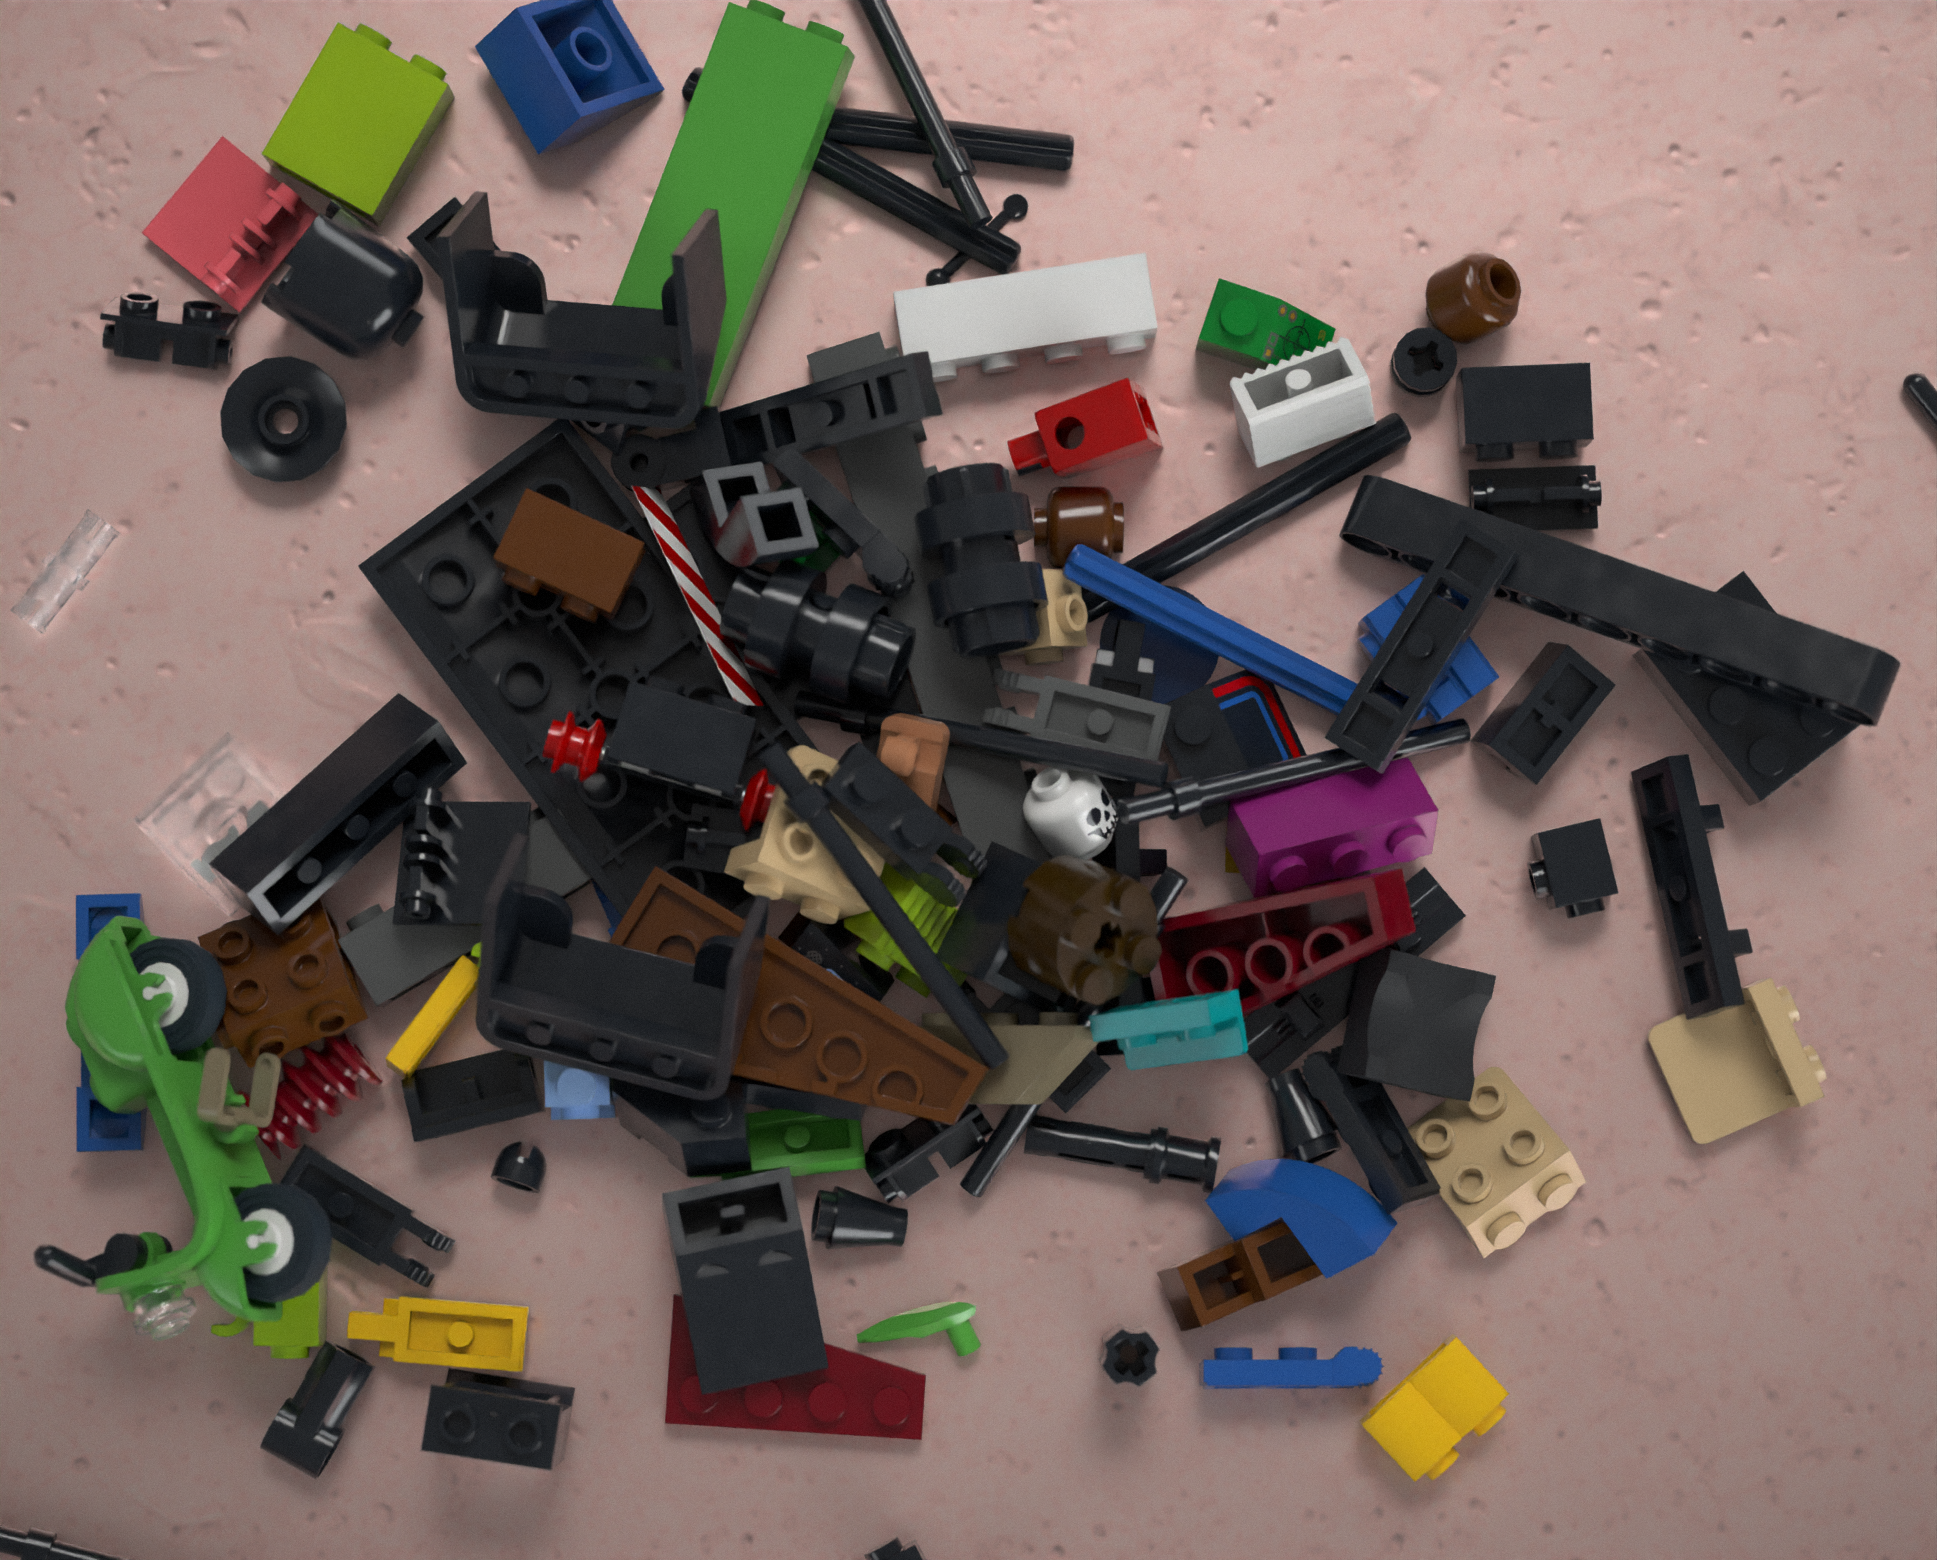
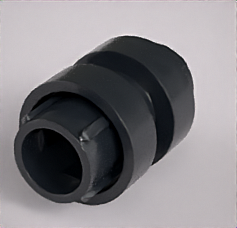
M999 463L963 465L931 475L923 485L927 508L918 512L914 516L921 556L925 559L942 560L944 570L943 577L927 585L934 626L950 629L953 650L964 658L999 655L1033 645L1040 635L1036 612L1045 608L1049 602L1042 565L1037 562L1021 561L1018 545L1029 541L1035 536L1028 495L1012 491L1009 470Z
M791 559L783 560L773 573L753 565L745 566L742 569L726 600L721 617L720 634L732 641L745 645L744 663L747 667L783 681L787 680L798 666L810 670L809 688L811 692L847 706L853 704L862 691L887 700L894 695L908 668L916 641V629L890 618L892 610L890 597L854 583L849 584L840 594L839 598L826 594L827 576L825 572Z

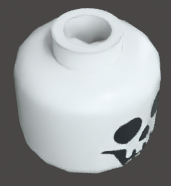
M1052 766L1044 769L1034 778L1032 787L1027 792L1022 806L1026 822L1043 848L1054 858L1062 855H1071L1078 859L1087 860L1098 855L1111 842L1118 820L1115 803L1097 775Z

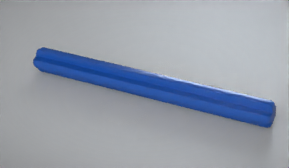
M1077 544L1066 559L1062 575L1071 582L1337 716L1357 686V683L1083 544Z

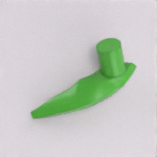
M948 1301L918 1307L882 1320L857 1334L858 1343H872L904 1337L924 1338L933 1333L946 1330L958 1356L968 1355L981 1346L969 1321V1318L975 1315L976 1306L964 1302Z

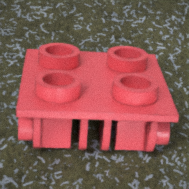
M222 136L143 230L142 234L240 313L294 249L303 234L318 216V213L301 200L302 198L283 182L277 181Z

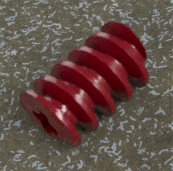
M346 1030L340 1036L336 1034L321 1038L324 1048L320 1052L309 1045L299 1047L298 1049L303 1061V1065L299 1068L286 1059L280 1058V1072L283 1080L278 1083L273 1118L267 1127H257L258 1137L278 1159L281 1160V1153L277 1141L291 1149H297L302 1145L297 1125L302 1126L311 1133H318L322 1130L318 1109L333 1118L343 1114L339 1093L353 1102H358L363 1098L359 1077L373 1086H379L383 1083V1079L376 1067ZM240 1089L236 1094L243 1095L246 1101L241 1107L249 1108L251 1095Z

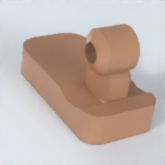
M904 713L889 716L881 725L877 758L936 812L950 731L940 721Z

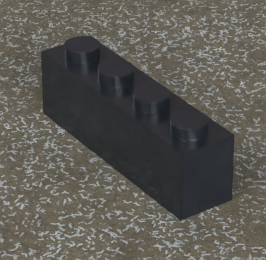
M398 693L209 863V866L242 908L275 934L279 935L411 815L408 810L409 802L416 799L418 789L431 788L438 790L467 762L440 722Z

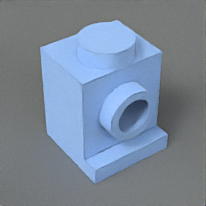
M544 1060L545 1107H551V1120L616 1118L611 1077Z

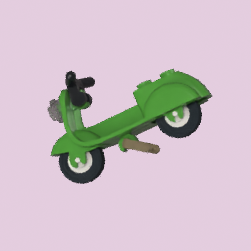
M115 916L94 936L80 957L71 978L65 1001V1011L68 1017L66 1028L70 1038L83 1054L91 1074L90 1086L92 1092L102 1105L114 1113L136 1114L146 1107L149 1108L195 1218L192 1240L184 1249L173 1252L169 1240L162 1235H158L156 1232H142L139 1235L118 1233L108 1240L104 1253L84 1260L53 1245L43 1244L34 1252V1263L40 1269L80 1287H96L97 1294L120 1295L125 1310L134 1312L136 1315V1319L133 1321L136 1334L141 1336L151 1334L153 1341L169 1339L189 1328L188 1318L197 1311V1306L193 1298L185 1297L183 1291L203 1285L214 1302L232 1315L251 1321H278L282 1317L283 1301L305 1294L321 1279L330 1261L332 1234L328 1217L316 1198L297 1186L272 1183L254 1139L258 1134L257 1127H267L273 1118L281 1067L280 1059L273 1053H263L257 1058L249 1108L241 1107L246 1102L244 1096L235 1094L228 1078L231 1062L230 1054L223 1048H216L211 1038L225 1012L227 989L221 967L209 951L191 940L152 936L147 926L141 920L132 917Z

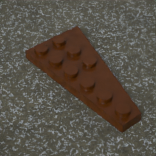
M655 866L610 938L609 943L695 964V957L704 940L716 935H729L740 938L746 921ZM766 933L761 972L732 1075L955 1126L987 1074L988 1068Z

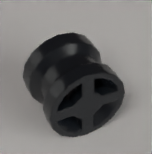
M1430 327L1416 328L1406 333L1394 349L1390 360L1391 376L1396 386L1406 394L1415 397L1432 396L1440 392L1453 376L1457 365V351L1451 339L1441 331Z

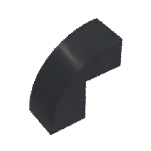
M762 461L703 470L689 491L698 518L710 542L726 561L735 566L745 567L806 557L819 547L802 489L795 488L771 492Z

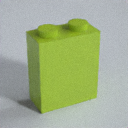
M338 22L264 148L262 155L270 166L331 200L334 199L348 210L380 227L455 96L449 84L443 81L447 73L436 64L417 54H414L410 62L390 52L388 49L392 42L376 30L359 23L356 30L353 31Z

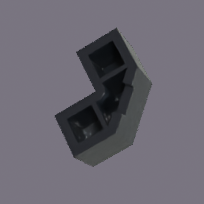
M612 1078V1091L620 1125L636 1138L640 1139L643 1137L668 1157L670 1164L687 1177L752 1171L748 1109L742 1079L730 1080L726 1091L718 1098L697 1100Z

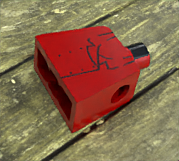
M1128 377L1035 412L1034 415L1039 430L1007 441L1012 462L1020 477L1051 466L1054 474L1064 479L1085 474L1163 448L1145 390ZM1083 425L1085 436L1082 443L1078 447L1070 449L1068 445L1069 433L1075 427Z

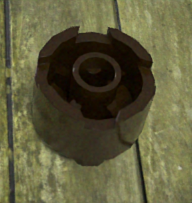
M1062 855L1044 862L1026 878L1022 886L1030 889L1021 905L1018 919L1009 915L1007 923L1008 948L1020 969L1030 973L1043 983L1095 1005H1099L1108 999L1122 994L1139 978L1140 974L1145 975L1155 969L1162 953V948L1159 940L1156 939L1157 910L1147 886L1096 862L1078 859L1071 855Z

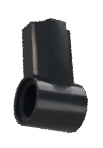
M330 1340L325 1341L309 1370L306 1372L305 1378L294 1398L289 1397L275 1416L262 1440L260 1448L312 1478L317 1479L338 1447L345 1432V1428L342 1426L376 1366L343 1346Z

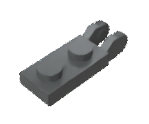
M995 669L992 683L999 686L1000 689L1013 693L1023 692L1040 697L1034 719L1017 715L1007 709L995 707L993 709L985 708L982 718L983 723L1034 737L1156 761L1159 760L1171 706L1045 675L1043 680Z

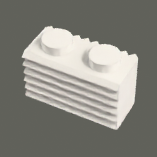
M1340 337L1337 343L1328 341L1325 348L1316 346L1313 352L1304 350L1301 357L1292 355L1289 361L1281 359L1278 365L1268 364L1265 370L1257 368L1254 374L1245 372L1242 379L1233 377L1229 383L1238 432L1257 468L1274 461L1285 460L1293 454L1334 439L1344 438L1352 432L1376 424L1368 375L1349 339Z

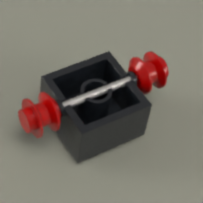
M647 676L645 685L630 681L611 745H606V748H604L607 734L602 720L597 719L589 729L576 726L574 712L569 711L565 722L553 719L542 755L553 760L551 773L554 774L564 763L576 766L580 782L585 781L596 773L601 760V767L605 769L610 766L611 770L728 804L735 808H738L741 802L742 806L739 816L744 830L747 832L758 821L765 823L776 788L775 785L769 784L767 769H762L750 778L747 790H744V785H740L756 735V719L747 716V705L710 694L707 704L685 698L683 693L684 686L655 676Z

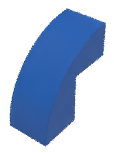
M1291 1159L1257 1160L1235 1167L1228 1171L1205 1199V1202L1234 1241L1282 1217L1326 1279L1374 1255L1397 1225L1396 1220L1391 1214H1387L1383 1205L1350 1179L1319 1165Z

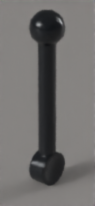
M1019 194L1008 196L1003 202V210L987 226L999 231L1011 219L1022 218L1028 211L1027 200ZM959 251L942 268H933L926 275V285L933 286L950 283V277L970 257L966 253Z

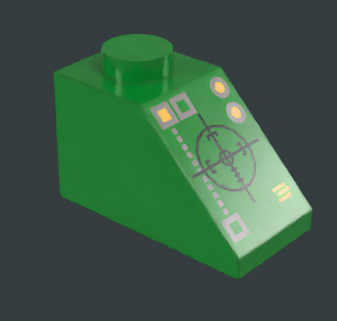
M1219 278L1195 350L1254 370L1257 368L1265 370L1268 364L1278 365L1281 359L1289 361L1292 355L1301 357L1304 350L1313 352L1316 346L1325 348L1328 341L1332 342L1336 329L1280 298Z

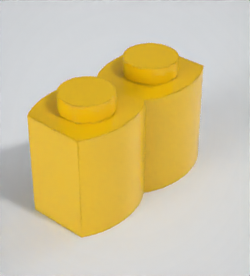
M1452 1334L1419 1363L1406 1378L1374 1405L1359 1422L1414 1482L1424 1474L1432 1481L1447 1470L1459 1457L1460 1454L1454 1449V1446L1462 1437L1471 1430L1480 1437L1504 1416L1507 1410L1502 1406L1501 1402L1509 1393L1466 1346Z

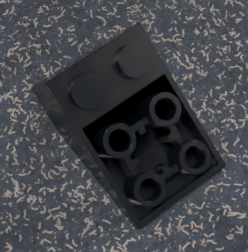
M786 1167L662 1193V1210L701 1394L707 1395L828 1369L829 1366L805 1237L790 1168Z

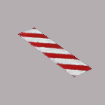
M631 486L733 700L748 706H764L733 641L720 634L721 615L661 490Z

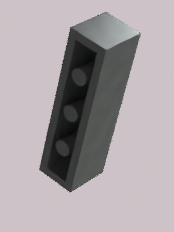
M538 807L532 810L528 834L525 883L552 890L563 899H566L590 885L594 880L541 809ZM558 808L557 810L560 812V814H561V815L563 816V818L566 820V818H565V816L563 815L562 811L560 810V808ZM378 903L349 919L346 924L351 932L339 938L338 942L376 1006L385 1007L454 966L462 955L466 958L469 957L473 946L481 942L482 926L394 925L392 923L394 906L384 912Z

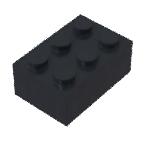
M1744 571L1715 591L1716 593L1776 613ZM1643 649L1632 655L1749 806L1763 801L1860 726L1859 724L1840 719Z

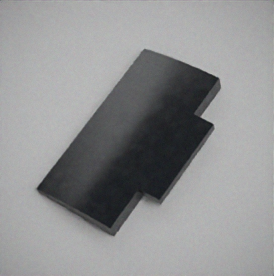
M557 419L366 559L358 567L622 918L627 913L655 866L745 920L749 916L756 899V895L744 889L745 881L732 875L682 867L687 829L693 803L740 811L741 802L739 807L735 808L728 804L611 770L610 766L607 769L602 768L601 760L596 773L585 781L580 782L576 766L564 763L554 774L551 773L553 760L542 756L553 719L565 722L569 711L574 712L576 726L589 729L597 719L602 720L607 734L604 748H606V745H611L630 681L645 685L647 676H655L678 683L685 687L683 692L685 698L705 704L708 703L710 694L733 700L646 516L642 518L570 421L567 419ZM691 482L668 499L666 503L722 617L730 590L744 567L735 566L726 561L710 542L701 525L689 493L694 485ZM526 488L645 543V555L614 620L599 614L595 623L588 622L563 610L560 605L564 598L540 587L537 595L533 596L501 580L505 570L496 566L493 557ZM733 641L764 705H747L746 709L747 716L756 719V735L740 784L744 785V790H747L750 778L762 769H766L757 755L772 743L779 741L787 752L800 745L807 746L818 752L820 751L798 724V721L804 717L796 716L794 712L795 700L799 691L811 692L809 688L810 670L798 666L787 680L777 679L747 667L744 663L745 645ZM767 770L769 784L776 786L777 782ZM558 808H560V810L562 811V813H563V815L565 816L566 820L563 818V816H562V815L560 814V812L557 810Z

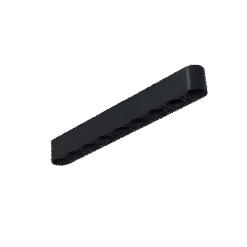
M1366 475L1363 477L1339 536L1342 540L1361 551L1427 574L1458 522L1463 518L1520 553L1495 593L1494 598L1863 726H1876L1878 724L1901 666L1899 660L1894 656L1873 646L1378 476Z

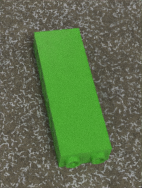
M749 0L747 8L731 2L728 3L612 304L615 306L663 309L661 299L662 288L666 280L673 273L671 254L705 209L718 210L727 302L708 394L704 404L707 408L714 406L720 408L855 58V55L848 46L841 44L844 38V34L813 21L808 22L806 30L782 22L785 16L784 11L758 0Z

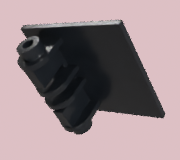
M431 788L418 789L416 799L409 802L408 810L411 815L403 821L392 923L394 925L482 926L485 898L515 834L519 833L527 836L529 834L531 803L442 801L443 793L439 790Z

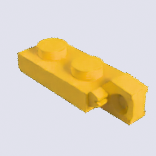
M400 1296L399 1299L384 1298L383 1313L349 1312L347 1338L380 1341L379 1356L391 1357L394 1362L522 1372L524 1368L529 1306Z

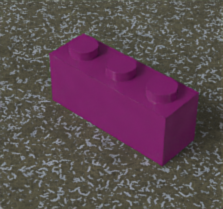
M1408 757L1391 761L1383 774L1368 766L1230 800L1225 845L1252 896L1258 898L1278 892H1290L1302 886L1338 877H1350L1362 871L1398 862H1410L1419 857L1430 855L1433 851L1439 810Z

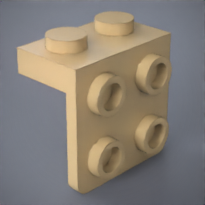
M804 745L794 747L787 752L808 781L815 779L819 785H821L838 762V760ZM777 784L760 839L732 848L724 872L745 881L743 887L751 894L767 896L771 900H778L782 897L800 905V914L816 922L835 924L839 919L870 911L867 904L807 823L804 821L799 824L783 803L787 796ZM831 811L880 878L885 860Z
M1772 978L1760 979L1742 987L1744 1005L1709 1017L1686 1020L1685 1013H1682L1653 1026L1648 1032V1043L1691 1139L1698 1144H1708L1785 1109L1803 1107L1825 1097L1819 1084L1827 1079L1822 1062L1811 1044L1805 1047L1802 1046L1793 1026V1023L1800 1021L1796 1004L1786 986L1783 985L1776 988Z
M1490 1067L1475 1078L1470 1102L1448 1098L1407 1128L1441 1187L1439 1190L1441 1193L1438 1195L1455 1214L1467 1237L1483 1258H1486L1496 1249H1504L1514 1244L1523 1235L1528 1225L1548 1210L1554 1211L1566 1205L1574 1197L1577 1189L1586 1183L1569 1148L1504 1070L1499 1067Z

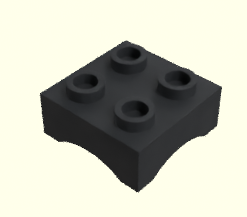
M1382 948L1361 958L1337 1072L1434 1096L1470 1102L1475 1081L1473 1071L1475 1039L1482 1015L1492 998L1496 976L1424 959L1393 949Z

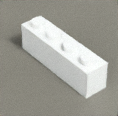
M1146 253L893 292L902 355L928 351L933 371V383L956 378V368L982 365L983 373H1000L1019 368L1020 358L1044 355L1045 363L1047 364L1070 362L1083 358L1082 349L1107 345L1109 354L1134 352L1146 348L1145 339L1155 338L1158 328Z

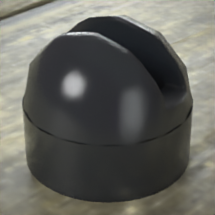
M521 1141L507 1145L501 1150L496 1159L491 1178L518 1190L539 1193L546 1173L547 1164L544 1154L534 1145L529 1158L520 1156L522 1149Z

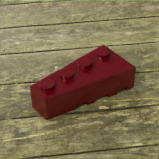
M1399 868L1295 889L1290 892H1281L1165 916L1162 922L1166 925V928L1158 939L1161 944L1162 953L1155 969L1149 974L1155 1001L1238 989L1242 1015L1244 1017L1416 932L1403 870Z

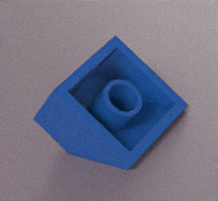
M540 0L517 7L475 46L538 155L583 140L657 97L665 90L612 0Z

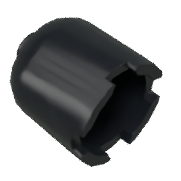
M334 199L327 206L325 215L322 213L318 214L285 260V263L291 268L278 286L274 283L270 284L261 301L265 307L337 353L352 360H369L379 356L393 341L404 348L425 317L415 310L423 294V277L418 265L404 251Z

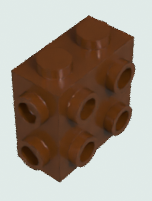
M322 896L279 935L275 934L253 915H249L240 920L230 921L220 928L198 937L200 946L209 951L221 967L227 989L225 1012L216 1029L217 1036L225 1050L236 1047L249 1069L255 1066L257 1058L263 1053H273L280 1059L292 1050L323 1037L339 1034L347 1027L368 1019L350 961L338 942V939L342 937L338 924Z

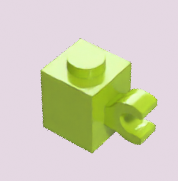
M328 1266L321 1279L305 1294L282 1302V1317L280 1320L254 1321L253 1346H271L270 1358L302 1359L309 1358L310 1347L324 1345L327 1338ZM237 1316L231 1324L211 1325V1333L220 1337L234 1336L243 1332L252 1321Z

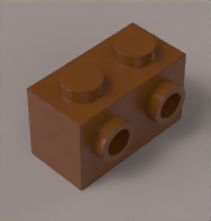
M526 488L493 559L498 568L505 570L501 578L503 582L533 596L537 595L540 587L564 598L560 605L563 610L583 620L595 623L599 614L614 620L645 555L646 549L644 542Z

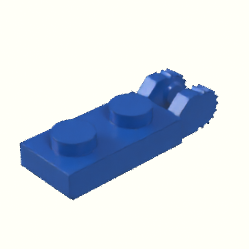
M1344 1347L1332 1359H1317V1348H1278V1360H1253V1348H1214V1360H1202L1199 1363V1386H1203V1389L1354 1388L1355 1386L1362 1388V1386L1368 1387L1369 1384L1372 1385L1375 1382L1374 1380H1379L1378 1376L1383 1374L1381 1369L1384 1365L1381 1364L1383 1359L1379 1358L1378 1352L1375 1353L1372 1351V1348L1368 1350L1365 1347L1362 1350L1358 1349V1347Z

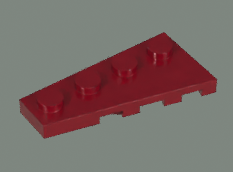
M674 1294L665 1423L922 1440L926 1374L824 1342L828 1369L702 1395L681 1295Z

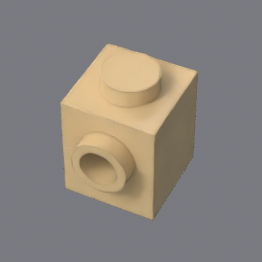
M1042 569L1049 604L1036 612L1040 632L1036 642L1029 647L999 655H1025L1026 666L1048 665L1063 662V650L1087 646L1085 626L1088 615L1085 602L1082 599L1081 586L1066 579L1062 575L1063 570Z

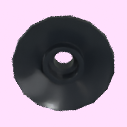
M292 356L266 358L244 369L228 388L220 411L222 438L233 459L253 476L276 483L302 481L325 469L340 451L348 427L346 402L335 381L316 364ZM284 412H293L298 417L297 428L288 434L278 432L276 421L279 415Z

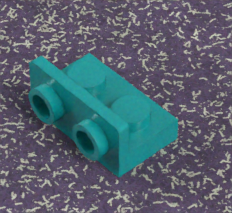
M1238 989L1122 1005L1089 1016L1093 1042L1117 1039L1119 1050L1124 1051L1126 1067L1129 1070L1243 1055L1248 1051Z

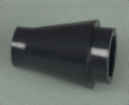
M1296 1068L1270 1079L1265 1083V1086L1270 1095L1283 1157L1290 1156L1292 1160L1314 1164L1341 1150L1342 1145L1337 1137V1134H1339L1337 1123L1321 1101L1313 1098L1308 1089L1309 1085L1306 1081L1304 1082L1305 1079L1300 1068Z
M835 1186L833 1191L818 1190L811 1221V1240L825 1242L826 1249L882 1245L902 1247L907 1230L908 1210L890 1206L839 1186Z

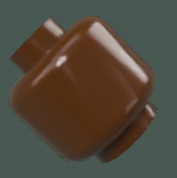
M1483 251L1465 254L1437 269L1429 278L1425 293L1428 319L1434 328L1441 331L1454 342L1466 345L1480 341L1508 326L1517 316L1521 295L1520 281L1511 265L1503 259Z
M1101 486L1055 487L1048 495L1047 508H1034V546H1046L1047 558L1050 564L1059 569H1063L1068 555L1077 544H1083L1113 559V553H1123V502H1114L1111 492Z

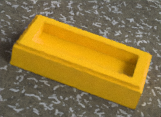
M464 955L458 959L386 1056L385 1060L388 1068L404 1079L412 1076L478 987L479 967Z

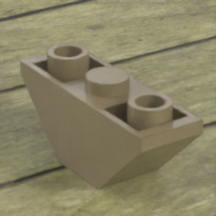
M922 1013V1026L919 1027L985 1066L947 1013ZM980 1013L1010 1056L998 1067L988 1070L968 1104H1043L1099 1043V1041L1093 1042L1091 1026L1078 1025V1013H1039V1025H1019V1013Z

